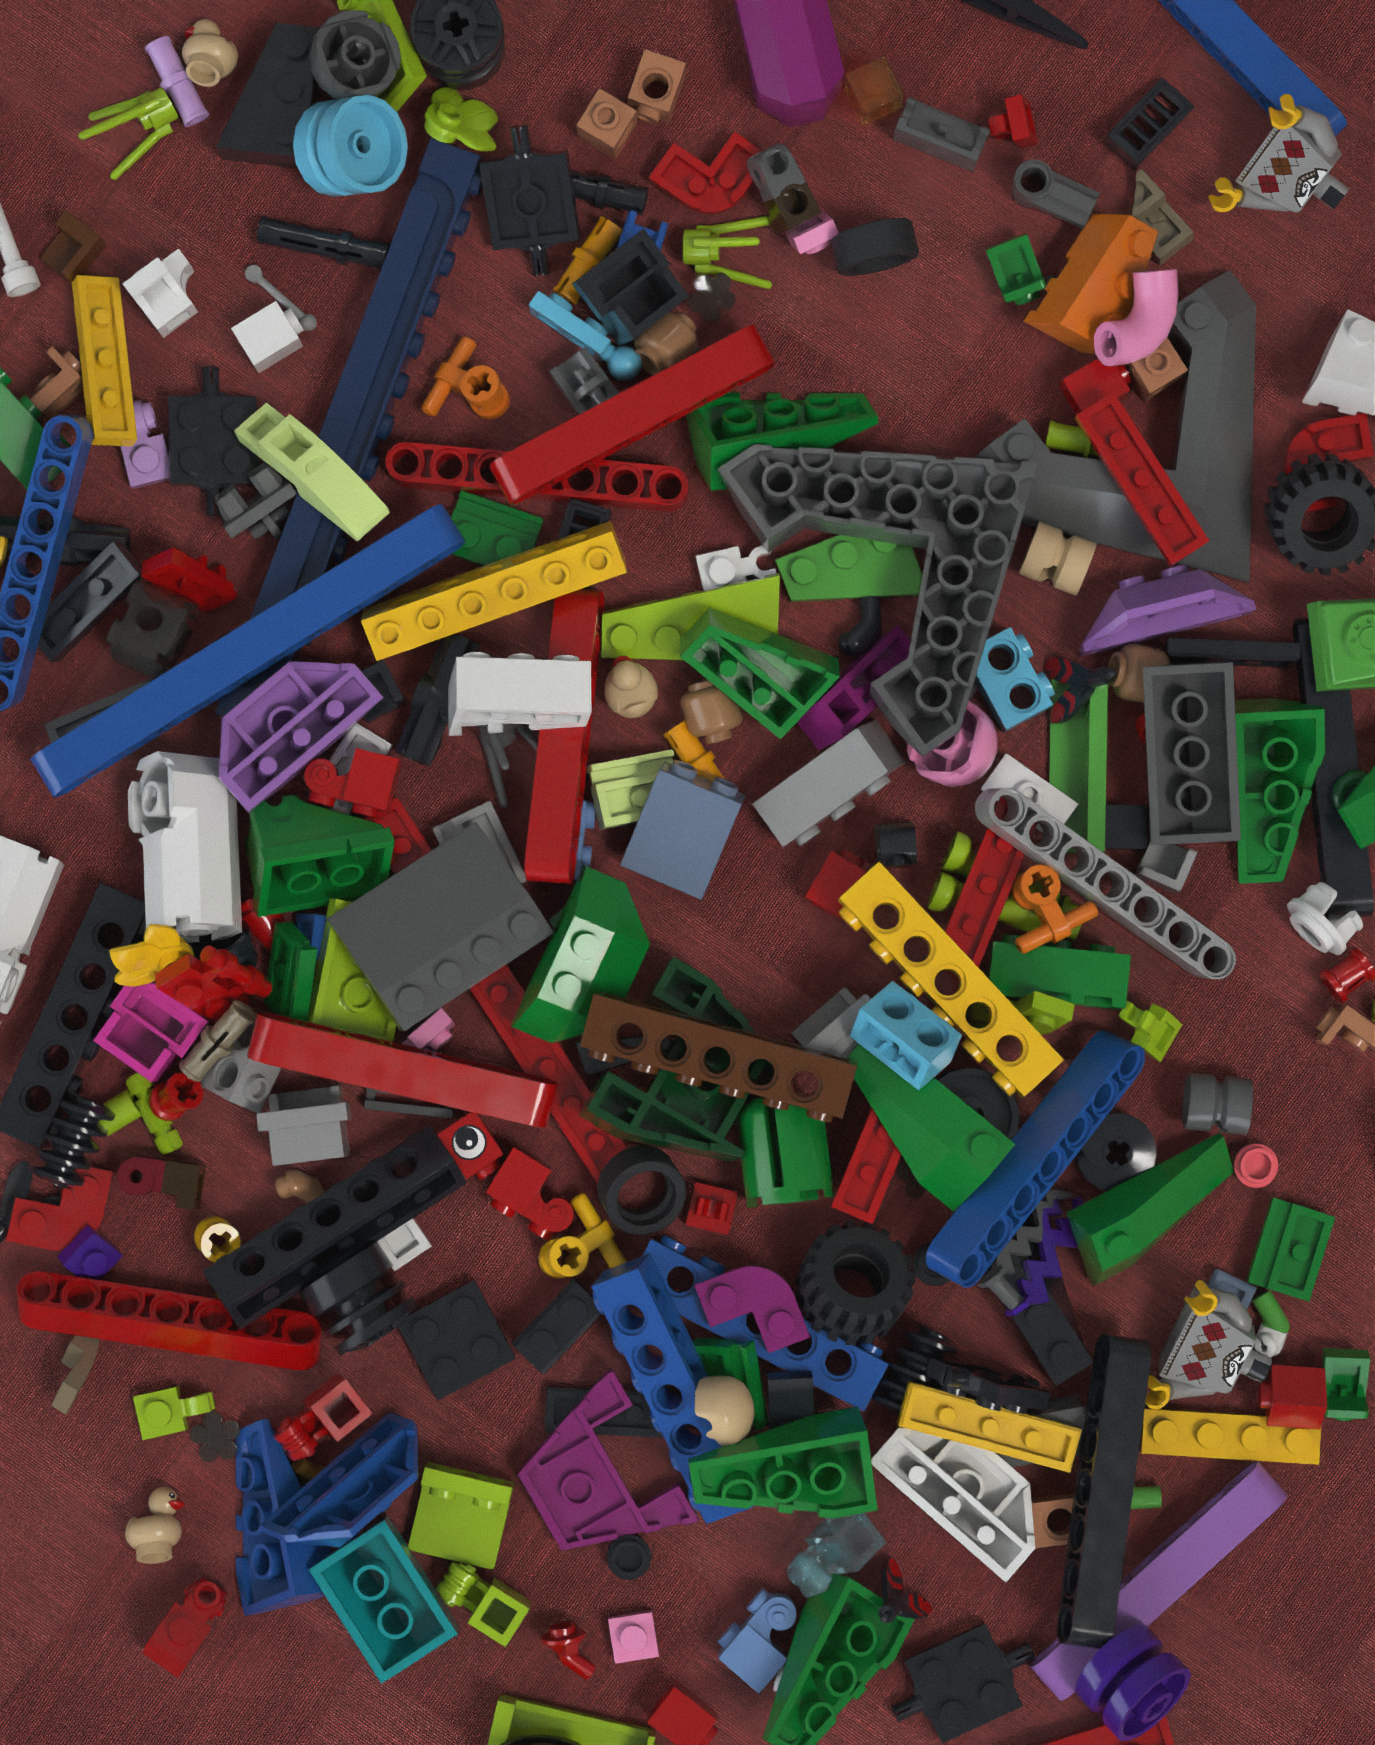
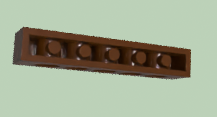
M598 990L593 995L580 1047L589 1049L588 1056L597 1060L614 1063L616 1056L633 1061L631 1068L641 1072L657 1075L659 1068L675 1072V1080L699 1087L702 1084V1080L720 1085L718 1090L720 1093L736 1098H745L746 1092L763 1097L762 1104L780 1110H788L790 1104L807 1109L806 1116L824 1122H832L833 1116L843 1118L857 1068V1061ZM625 1023L638 1025L643 1032L642 1042L636 1046L624 1044L619 1038V1027ZM668 1035H678L686 1042L687 1051L679 1058L669 1057L662 1049V1040ZM712 1047H722L729 1053L731 1062L724 1069H713L707 1064L705 1053ZM756 1059L768 1060L774 1067L773 1077L764 1082L753 1079L749 1073V1065L752 1061ZM800 1071H810L817 1077L818 1086L811 1093H800L792 1084L793 1076Z

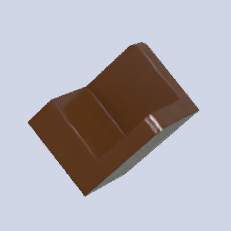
M65 210L55 223L60 233L42 254L41 260L72 284L76 275L84 276L107 245L97 233Z

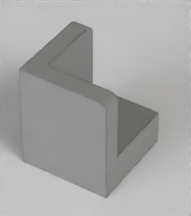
M1149 840L1147 849L1144 851L1134 875L1172 894L1181 892L1198 851L1191 848L1183 849L1174 844L1151 845V840Z

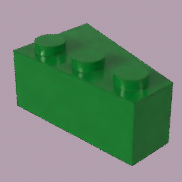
M0 367V460L28 490L44 429L37 419L43 414L26 395H23L19 400L7 387L12 382L11 378ZM60 434L61 442L70 448L69 442ZM54 466L51 468L48 474L49 483L62 472L59 467Z
M710 607L680 639V657L780 740L840 677L838 658Z
M1001 934V942L993 941L990 943L986 977L1006 998L1021 999L1033 991H1038L1073 1003L1076 1006L1112 1010L1126 1008L1131 955L1115 953L1116 947L1089 944L1088 951L1071 949L1072 942L1061 940L1057 943L1049 941L1045 943V946H1039L1026 954H1022L1015 945V940L1020 937L1019 935Z

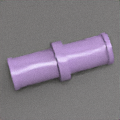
M163 36L150 42L144 49L149 54L162 80L160 87L164 89L166 94L170 95L183 120L184 126L190 127L205 120L210 114L205 109L192 81L187 76L186 69L176 53L170 37Z

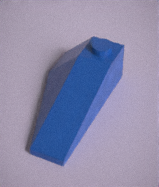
M269 1419L259 1420L236 1431V1486L243 1492L242 1515H236V1530L243 1531V1556L236 1557V1576L244 1616L260 1614L324 1597V1593L311 1575L309 1568L331 1553L330 1546L285 1542L264 1533L259 1526L302 1488L281 1444L274 1438L275 1432Z

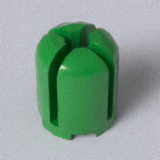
M763 1097L754 1098L743 1105L736 1117L739 1148L745 1151L741 1157L747 1208L758 1207L757 1198L762 1199V1205L818 1200L819 1190L824 1191V1198L834 1197L825 1122L806 1116L807 1109L790 1104L788 1110L762 1104Z

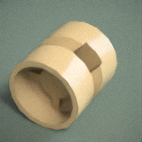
M1039 521L1018 574L1039 583L1048 578L1052 580L1053 588L1077 596L1097 543L1075 534L1068 539L1064 538L1062 529Z

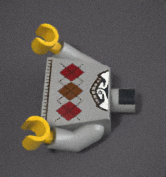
M1290 94L1282 95L1279 99L1283 110H1276L1273 107L1268 108L1271 124L1274 128L1235 180L1240 185L1233 188L1232 183L1225 177L1216 180L1215 186L1217 191L1224 194L1221 196H1208L1214 210L1227 212L1236 206L1299 213L1312 195L1334 210L1350 188L1329 174L1342 153L1337 147L1338 142L1328 118L1301 105L1296 106Z
M1198 1280L1195 1283L1196 1288L1193 1287L1189 1297L1186 1296L1184 1298L1186 1303L1158 1357L1159 1376L1163 1378L1158 1380L1153 1375H1149L1147 1387L1151 1391L1146 1394L1145 1404L1153 1410L1161 1409L1168 1403V1400L1214 1395L1216 1392L1229 1393L1240 1374L1258 1382H1263L1270 1369L1272 1359L1252 1350L1256 1342L1252 1318L1236 1294L1209 1288L1202 1280Z

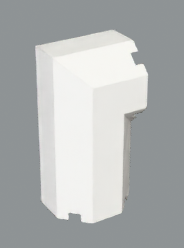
M157 751L139 760L136 770L143 771L139 782L131 781L128 789L129 827L133 833H141L144 836L138 840L143 845L146 928L149 924L173 927L178 931L179 937L185 939L186 943L199 942V936L211 934L212 941L224 940L242 933L237 799L219 780L220 758Z
M0 836V1012L8 1014L26 972L27 965L19 962L20 954L28 956L30 954L32 943L64 864L51 856L48 860L39 857L40 851Z

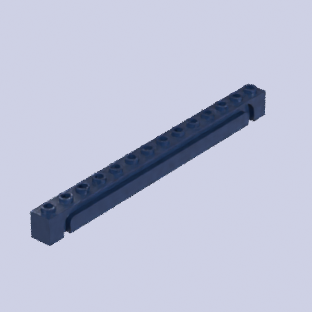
M430 138L419 168L418 178L409 194L318 437L364 482L365 480L371 482L376 474L380 457L375 456V452L380 439L388 440L395 421V416L390 415L395 399L402 400L407 391L410 375L405 374L410 359H418L422 351L426 334L420 332L426 317L433 318L437 311L441 294L437 293L436 289L441 276L448 278L452 271L456 253L452 252L451 249L456 236L464 237L467 231L471 212L466 211L471 196L478 197L483 188L479 164L481 162L480 155L439 142L433 138ZM299 493L296 495L250 620L330 571L334 562L341 564L346 554L349 539L344 537L345 531L300 497ZM302 647L221 697L215 714L223 718L289 661L301 662L298 661Z

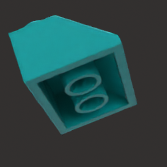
M388 1514L360 1531L356 1538L336 1548L309 1568L311 1575L381 1684L458 1634L460 1626L411 1550H409L408 1545Z

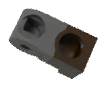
M778 142L747 159L748 171L761 192L760 195L771 216L767 219L775 234L790 230L822 213L794 157L784 144Z

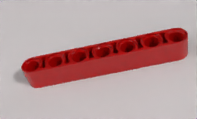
M755 325L747 326L494 460L489 465V468L510 505H516L759 377L773 368L776 362Z
M401 442L392 446L387 452L385 458L386 469L393 482L400 487L453 493L465 491L475 495L506 497L498 482H486L482 478V472L487 465L509 451ZM410 455L418 459L417 469L410 475H401L395 471V464L399 458ZM454 459L462 464L461 473L454 479L442 478L438 473L440 465L446 460ZM600 460L581 470L588 472L594 479L589 489L585 491L574 490L569 485L570 476L530 497L529 500L569 503L570 498L596 506L672 512L682 508L688 498V480L680 469L672 466ZM622 475L631 476L638 483L636 490L629 495L618 494L612 487L614 481ZM665 479L675 480L681 486V492L673 499H664L656 491L658 484Z
M579 589L559 596L554 601L548 660H553L554 657L559 655L577 656L579 661H591L592 713L585 727L539 730L524 863L527 881L572 884L575 877L602 639V613L605 610L603 590Z
M267 1012L257 1013L247 1052L249 1059L267 1065L535 1127L547 1126L558 1084L551 1079Z
M44 1271L27 1273L17 1283L18 1316L25 1326L33 1329L292 1370H307L316 1365L320 1359L321 1324L316 1317L305 1312L274 1308L240 1330L222 1301L216 1298ZM35 1299H43L41 1301H32ZM78 1306H87L85 1308H76ZM121 1313H131L129 1315H121ZM164 1320H175V1321H173V1322H165ZM216 1326V1327H219V1328H217V1329H209L208 1327ZM260 1333V1334H263V1335H261V1336H254V1335H251V1334ZM297 1340H304V1341H307V1342H305V1343H298V1342H295V1341H297Z

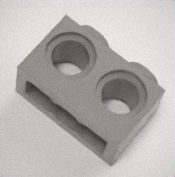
M254 1021L234 1042V1050L227 1057H221L200 1082L202 1087L227 1101L260 1113L281 1068L260 1063L247 1057L255 1024Z

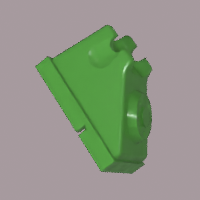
M1375 599L1330 600L1308 603L1307 610L1316 691L1375 689Z

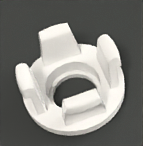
M1319 882L1316 885L1309 886L1306 889L1307 892L1300 898H1293L1287 904L1291 914L1290 922L1299 935L1315 949L1323 953L1329 951L1333 954L1341 955L1346 950V943L1353 934L1362 929L1363 922L1356 911H1350L1341 919L1329 921L1324 914L1337 897V891L1329 885Z

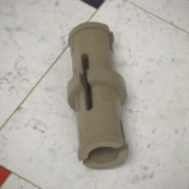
M235 1000L214 1026L208 1025L201 1032V1040L180 1061L179 1067L181 1071L191 1080L200 1082L221 1057H227L234 1050V1042L256 1019L253 1010L245 1003Z

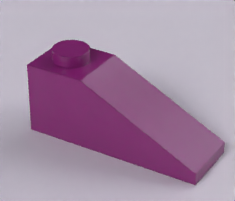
M898 625L881 637L863 655L857 657L840 671V677L798 720L797 724L818 750L844 738L877 706L870 696L871 683L908 658L911 641Z

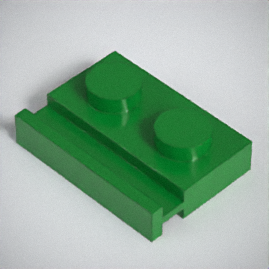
M460 491L459 499L451 518L466 540V543L452 553L451 556L485 566L533 549L538 541L544 519L483 497Z
M292 922L275 923L267 981L272 983V991L265 997L264 1003L274 1014L307 1021L318 949L315 946H310L309 940Z
M1271 1197L1245 1281L1309 1302L1335 1217Z
M696 1338L693 1344L709 1376H730L742 1381L746 1385L754 1403L755 1414L752 1426H755V1429L761 1430L769 1422L754 1340H748L746 1343H737L735 1339Z

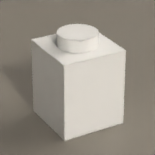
M277 301L231 328L258 373L303 347L297 336L304 331L292 309L289 308L283 312Z

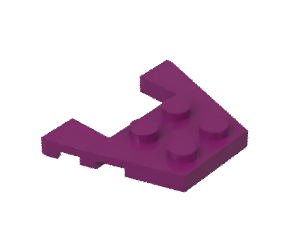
M613 1368L607 1370L517 1470L520 1480L562 1551L615 1540L624 1535L658 1531L663 1527L672 1525L692 1524L699 1520L678 1482L641 1504H637L594 1431V1427L633 1406Z

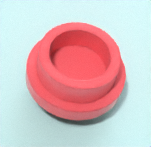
M1257 1143L1248 1144L1242 1147L1234 1158V1173L1238 1180L1248 1187H1264L1270 1184L1276 1177L1278 1159L1269 1147Z

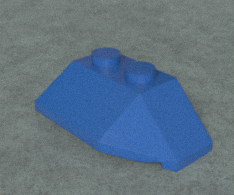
M388 1412L259 1525L261 1530L285 1542L341 1547L343 1544L356 1538L364 1526L378 1514L386 1511L391 1506L392 1501L418 1479V1434L415 1422Z

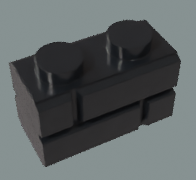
M574 1277L511 1344L544 1375L601 1315L594 1304L593 1293Z

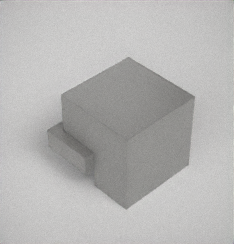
M844 987L797 1027L791 1035L803 1047L847 1058L858 1045L850 1037L853 1025L860 1008L870 998L865 993L856 1000L849 990Z
M342 1085L269 1094L270 1112L256 1114L258 1132L269 1131L273 1166L350 1156L346 1120H352L350 1102H344Z

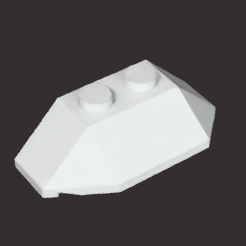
M898 1428L871 1459L872 1466L1003 1581L1007 1582L1035 1549L1030 1482L997 1453L908 1428Z

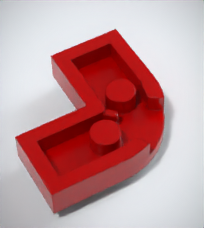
M734 131L709 167L673 142L649 176V182L692 211L703 214L721 213L737 205L754 184L748 171L747 159L762 150Z
M1362 413L1355 416L1350 415L1326 419L1308 425L1289 444L1284 459V472L1286 474L1291 472L1293 468L1290 463L1299 459L1302 465L1308 463V455L1317 454L1321 461L1325 460L1326 454L1336 455L1340 462L1344 458L1351 462L1371 459L1374 454L1367 414ZM1324 497L1310 505L1305 514L1337 508V497Z
M92 1167L90 1170L77 1169L84 1177L85 1183L82 1186L69 1185L71 1190L63 1188L59 1205L15 1196L6 1241L48 1250L63 1251L87 1225L97 1231L104 1215L113 1171Z

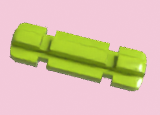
M139 1073L128 1077L126 1085L131 1095H136L138 1099L135 1103L142 1114L150 1134L154 1133L156 1136L154 1142L162 1155H167L179 1149L183 1142L177 1130L172 1129L171 1124L173 1122L157 1118L149 1107L148 1098L152 1087L155 1086L154 1083Z

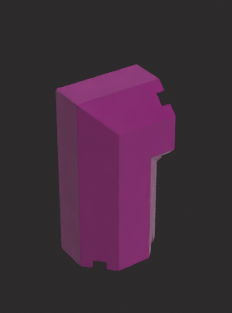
M733 0L750 67V80L758 110L767 115L768 113L788 128L823 120L834 99L837 98L842 90L844 69L827 0Z

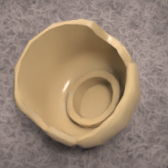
M706 1376L699 1380L695 1391L694 1409L698 1417L709 1420L712 1425V1429L706 1433V1436L715 1439L721 1446L733 1445L744 1439L751 1429L755 1414L753 1399L746 1385L742 1381L730 1376Z

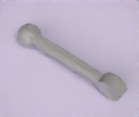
M250 265L247 267L245 277L250 283H258L286 309L291 308L305 331L315 329L317 326L315 316L305 314L266 280L259 266Z

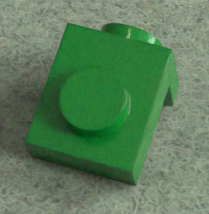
M1026 232L985 248L1006 303L1014 300L1015 305H1022L1040 297L1039 290L1046 287V282Z
M1323 1348L1321 1368H1325L1327 1393L1325 1417L1334 1418L1339 1421L1368 1418L1369 1408L1366 1400L1370 1366L1368 1350Z

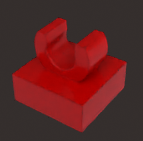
M1022 94L1005 98L1007 114L988 118L991 136H995L996 140L1012 137L1013 142L1022 149L1039 145L1031 103Z
M695 1181L685 1225L729 1235L738 1191Z

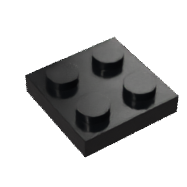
M476 1280L409 1314L399 1326L437 1401L517 1358Z

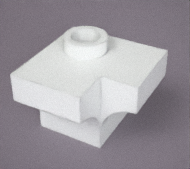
M179 249L162 261L157 257L123 283L124 287L163 338L198 313L186 293L187 281L195 271Z

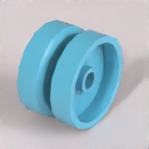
M361 95L315 103L305 110L296 125L293 140L295 162L304 181L316 192L330 197L384 191L399 178L405 167L408 150L405 128L397 112L385 100L372 95Z

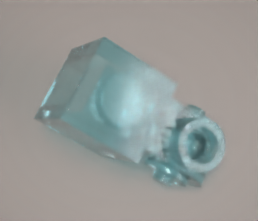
M865 1513L839 1518H826L805 1539L809 1547L794 1557V1560L789 1564L787 1574L793 1584L800 1586V1591L804 1597L818 1595L828 1590L829 1584L832 1581L830 1574L858 1572L886 1541Z

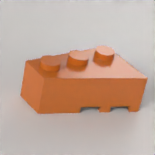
M1092 214L1065 256L1068 259V263L1058 278L1050 279L1044 288L1047 292L1046 297L1037 311H1030L1023 322L1081 353L1096 354L1094 335L1099 325L1108 321L1124 320L1130 314L1134 301L1133 273L1146 271L1159 231L1131 215Z

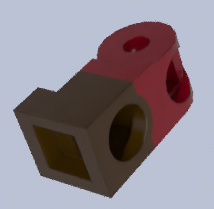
M132 1157L120 1165L117 1172V1182L120 1188L129 1195H147L151 1192L178 1195L176 1208L196 1210L200 1209L206 1165L152 1157Z

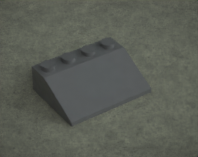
M477 822L327 918L400 1031H406L554 933L529 893Z

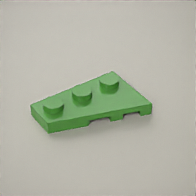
M838 535L775 560L790 602L834 601L867 596H879L880 598L896 596L919 597L922 572L913 549L909 546Z

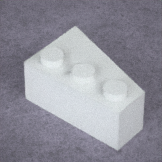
M470 652L464 654L463 657H456L448 685V736L462 735V727L488 725L489 733L503 732V724L508 723L529 724L530 730L585 727L592 713L591 661H579V658L573 655H559L554 657L553 660L535 659L533 655L525 653L513 654L508 658H490V655L487 653Z

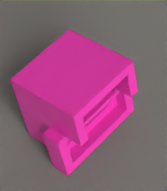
M155 982L142 986H124L110 1005L115 1011L93 1041L149 1081L162 1082L179 1057L185 1058L210 1021L156 989Z

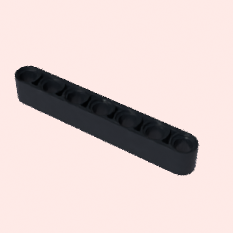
M1308 617L1297 618L1293 621V642L1301 643V658L1296 663L1300 703L1322 706L1325 711V754L1321 766L1318 767L1311 794L1320 882L1329 885L1337 891V897L1326 911L1325 917L1328 920H1337L1350 911H1356L1360 917L1372 916L1374 902L1368 846L1360 850L1344 820L1336 810L1332 798L1333 786L1338 777L1347 771L1359 770L1350 690L1316 691ZM1351 786L1346 790L1344 802L1356 786Z
M1106 1333L1101 1334L1098 1338L1093 1355L1094 1363H1092L1056 1627L1057 1638L1061 1644L1101 1649L1113 1638L1151 1364V1347L1147 1340Z

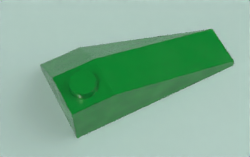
M859 1043L848 1055L847 1059L857 1061L854 1075L855 1082L875 1111L918 1183L953 1212L990 1176L1014 1147L1015 1143L937 1079L932 1078L918 1091Z

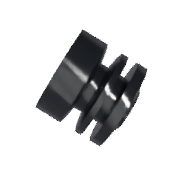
M495 0L417 1L411 15L410 35L426 75L435 84L455 90H471L486 84L499 71L505 57V33L502 17ZM453 24H461L462 36H453Z
M378 1241L299 1292L314 1317L332 1310L338 1315L339 1318L326 1329L325 1334L327 1337L332 1336L344 1327L351 1335L334 1347L339 1356L370 1346L399 1327L408 1314L419 1305L413 1296L397 1306L391 1300V1296L406 1287L404 1281L396 1282L385 1288L379 1280L390 1271L393 1264Z

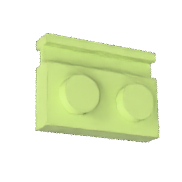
M673 749L592 764L587 767V774L590 775L592 784L590 789L600 830L638 822L660 767L664 762L673 763Z

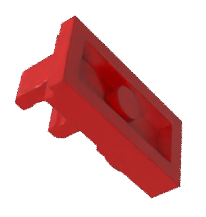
M172 547L142 562L141 577L205 613L235 600L237 596L234 584L226 580V568L219 564L208 569V557L206 555H201L194 559L184 551Z

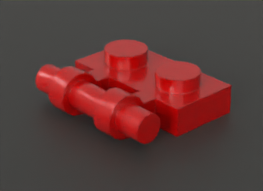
M211 945L206 946L201 951V961L188 953L155 974L156 989L213 1023H216L225 1014L235 1000L248 1005V995L256 994L261 998H265L272 991V983L264 979V974L252 965L243 966L238 963L237 956L228 950H218Z

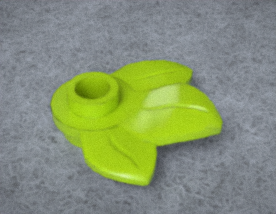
M448 87L438 89L432 94V104L425 112L426 121L424 123L425 130L431 137L447 144L453 143L458 139L469 148L478 151H494L496 149L494 140L487 133L498 122L497 113L490 106L475 99L464 101L457 90Z

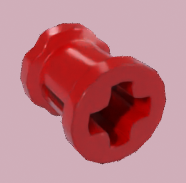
M1357 947L1349 950V956L1330 970L1323 968L1318 972L1326 989L1340 1004L1345 1003L1348 1000L1347 995L1367 980L1370 982L1375 980L1374 967Z
M183 1072L173 1074L166 1082L156 1085L150 1091L148 1099L152 1113L163 1121H174L180 1118L186 1110L198 1107L204 1096L201 1082L191 1080Z

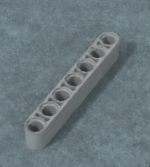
M990 788L978 796L975 803V813L978 820L984 826L1038 865H1046L1052 868L1058 874L1060 881L1088 901L1094 902L1099 909L1189 974L1199 978L1222 979L1233 971L1236 964V955L1233 948L1226 941L1022 793L1012 788ZM1000 796L1006 800L1008 805V812L1002 820H999L994 812V804ZM1035 822H1038L1043 830V837L1037 845H1034L1029 837V830ZM1072 847L1076 851L1078 859L1076 866L1069 870L1065 865L1064 856L1066 851ZM1105 873H1108L1112 879V888L1107 895H1104L1099 887V881ZM1142 898L1147 906L1146 913L1141 920H1138L1134 913V906ZM1174 923H1177L1181 930V936L1179 941L1173 945L1169 939V930ZM1211 948L1215 955V961L1213 966L1207 970L1203 963V956Z

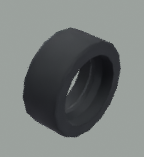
M891 218L865 223L840 232L831 241L838 273L843 276H858L888 270L910 262L919 254L912 220L907 218Z
M639 1145L627 1148L613 1156L601 1170L597 1183L598 1198L608 1217L617 1228L628 1234L646 1235L665 1228L682 1211L687 1196L685 1180L669 1155L656 1147ZM655 1171L663 1174L666 1179L664 1190L654 1202L638 1209H626L620 1206L617 1198L620 1189L627 1180L638 1173Z

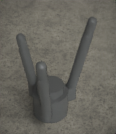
M503 724V732L489 733L488 725L477 726L480 731L478 737L485 750L499 804L502 808L508 806V800L499 764L503 770H507L509 762L503 747L508 746L515 740L516 735L514 732L518 730L537 752L538 738L525 724Z

